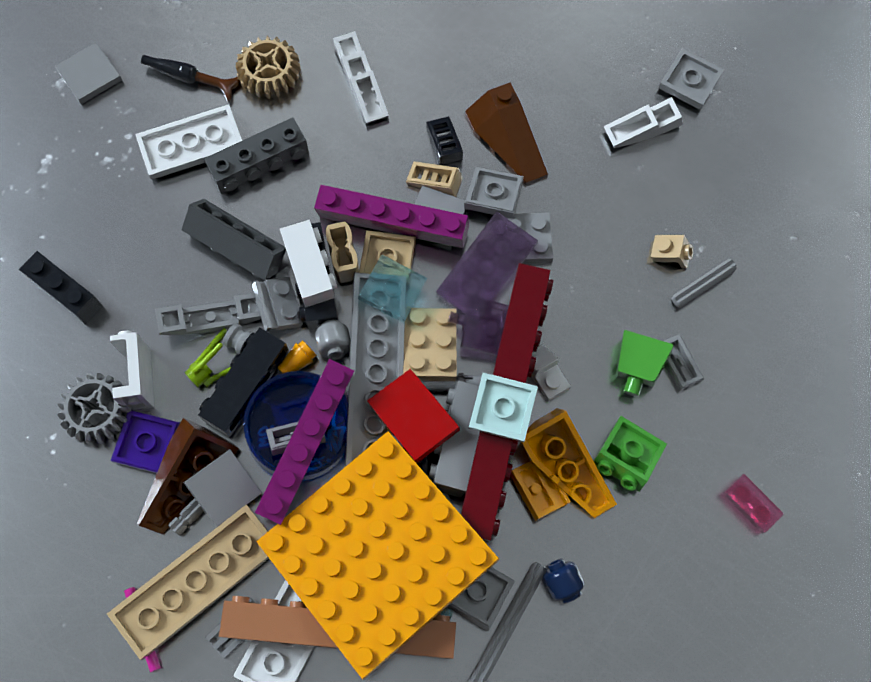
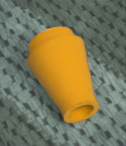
M302 340L299 344L295 343L278 366V369L289 378L292 374L313 363L312 359L317 355Z

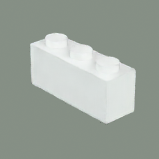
M310 219L280 228L305 307L335 298L333 289L338 287L333 273H327L325 266L330 265L326 251H320L318 243L322 242L318 228H312Z

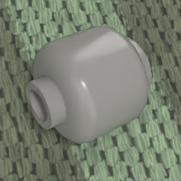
M327 320L316 330L317 349L321 356L331 360H338L350 350V335L345 324L337 320Z

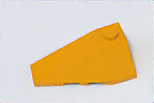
M556 408L534 421L528 427L525 442H521L530 460L588 514L596 518L617 505L565 410Z

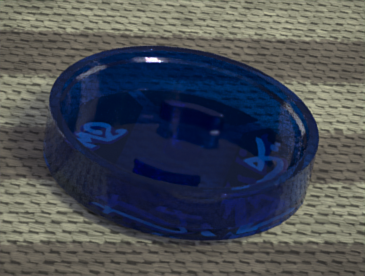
M292 371L279 374L262 384L248 402L244 415L246 443L255 461L270 474H274L283 454L272 456L266 429L298 422L321 375L306 371ZM343 395L324 434L326 442L319 445L303 480L313 479L327 473L345 455L348 404L345 395Z

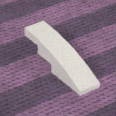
M350 32L333 38V44L365 123L368 124L389 117L373 70L370 69L356 32Z

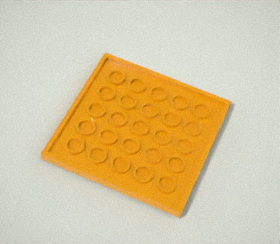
M389 431L283 519L281 525L276 524L256 541L363 680L499 561L496 554Z

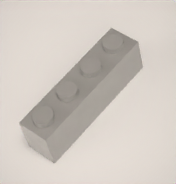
M458 380L454 389L449 388L446 404L450 405L448 414L460 427V431L433 451V454H437L436 464L431 463L428 477L442 493L462 498L467 491L480 431L469 429L479 386Z

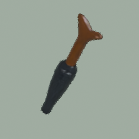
M143 55L141 58V64L150 66L182 82L192 84L198 81L217 87L223 91L227 101H230L232 98V90L241 83L238 77L220 79L201 73L197 67L188 63L154 58Z

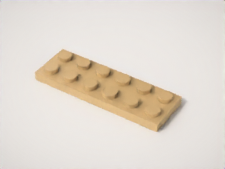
M247 505L238 510L107 613L110 620L140 660H144L269 559L256 542L268 531Z

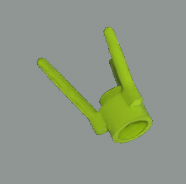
M225 328L216 335L197 360L184 372L198 388L203 383L206 387H209L221 376H226L231 368L229 367L211 377L209 376L213 371L208 367L207 363L223 347V344L218 342L227 330Z

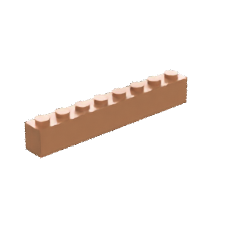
M233 596L232 601L224 600L219 637L338 648L303 602L290 601V606H278L279 600L262 598L261 604L249 603L250 597ZM437 615L394 654L453 659L456 622H450V616Z

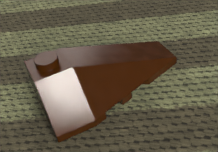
M511 82L488 90L465 111L474 134L479 139L482 138L490 146L489 149L494 154L497 153L515 175L524 176L523 183L525 185L548 177L523 107Z
M183 418L168 444L138 519V526L163 534L169 528V523L175 517L179 518L181 516L179 513L194 499L183 482L229 449L235 455L239 448L211 430Z

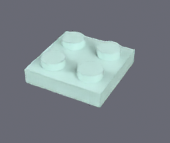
M483 373L469 429L524 443L538 386Z

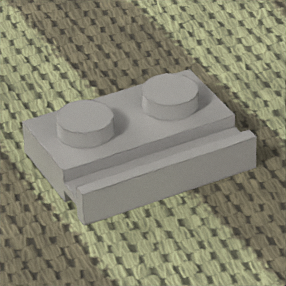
M290 277L267 279L264 282L254 281L252 287L265 331L301 327L303 322H301L299 306Z

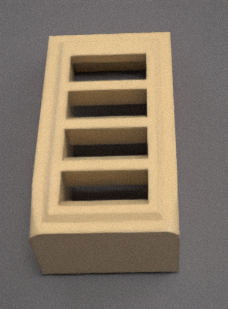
M414 161L406 183L417 188H421L423 185L456 197L462 182V175L459 168ZM420 171H424L422 178L418 179Z

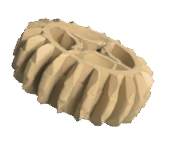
M268 35L262 41L258 37L256 43L249 41V48L242 47V54H237L238 62L235 65L238 80H241L242 87L248 89L251 95L256 92L259 98L263 94H266L268 99H270L271 94H275L279 98L281 91L288 94V87L294 88L295 81L299 80V72L301 70L299 56L295 53L293 46H289L286 40L280 42L278 37L270 40ZM282 61L286 63L284 70L280 67ZM253 65L256 66L254 74L250 72Z

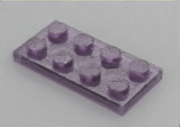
M496 212L437 289L436 293L477 323L517 271L518 264H522L536 246L538 240Z

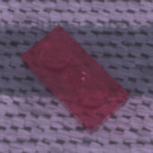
M745 474L741 475L723 492L733 505L762 534L766 533L784 515Z

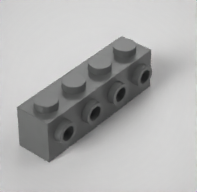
M294 117L216 152L204 158V161L220 193L236 189L238 185L248 180H255L267 171L279 169L284 163L300 159L309 150L303 133Z
M206 199L189 204L181 230L190 235L193 240L207 245L213 252L225 256L233 264L250 271L256 278L266 280L278 273L286 252V248Z

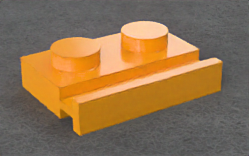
M532 461L512 470L510 477L535 521L571 502L566 492Z

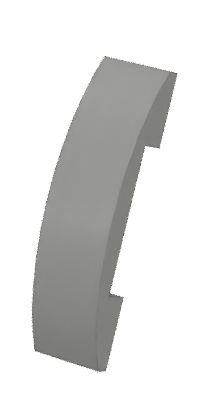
M254 293L234 296V300L188 308H182L181 304L155 309L160 335H188L213 332L223 328L228 329L235 323L244 325L261 319Z

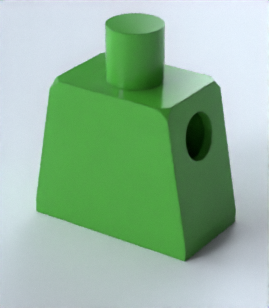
M624 330L618 366V376L627 379L623 392L638 397L642 384L654 387L672 353L673 344Z

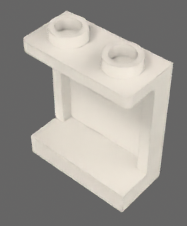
M121 331L118 335L110 336V342L124 357H127L129 379L128 386L112 388L113 399L121 406L129 407L132 411L155 408L149 346L134 331Z

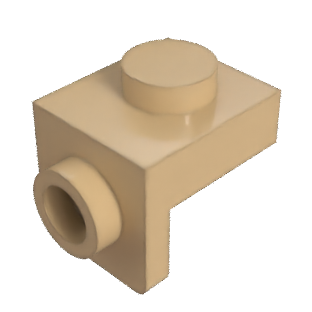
M655 235L651 253L653 262H678L681 268H687L689 260L693 257V247L685 235Z

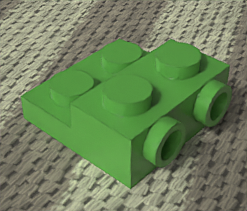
M620 416L596 455L594 463L601 474L605 476L613 475L621 480V485L625 489L640 492L648 482L667 443Z

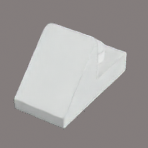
M543 345L537 348V352H532V356L537 358L531 376L547 401L554 399L571 388V385L557 365L559 358Z

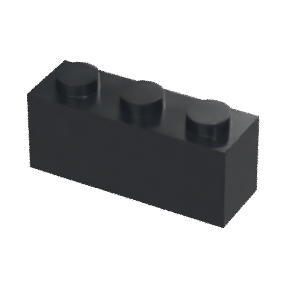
M38 251L19 268L33 284L85 325L103 307L92 293Z

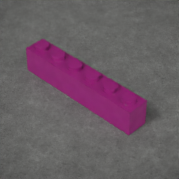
M320 185L314 206L320 218L346 222L347 224L399 235L413 236L417 239L464 248L470 225L468 215Z
M331 359L328 360L255 511L256 514L281 525L346 391L354 370Z

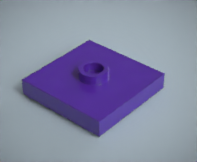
M131 410L126 415L127 422L123 423L110 461L157 474L168 444L180 422Z

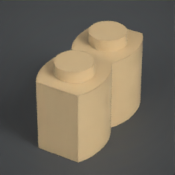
M346 222L327 225L326 238L335 276L340 283L353 281L354 273H359V265L353 245L351 229Z

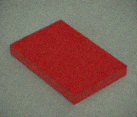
M411 369L367 400L370 407L416 464L460 431L457 423Z

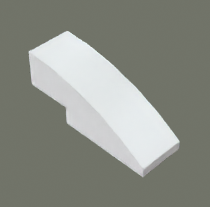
M671 97L653 107H650L648 104L605 125L604 129L613 147L617 148L638 143L683 125V120Z

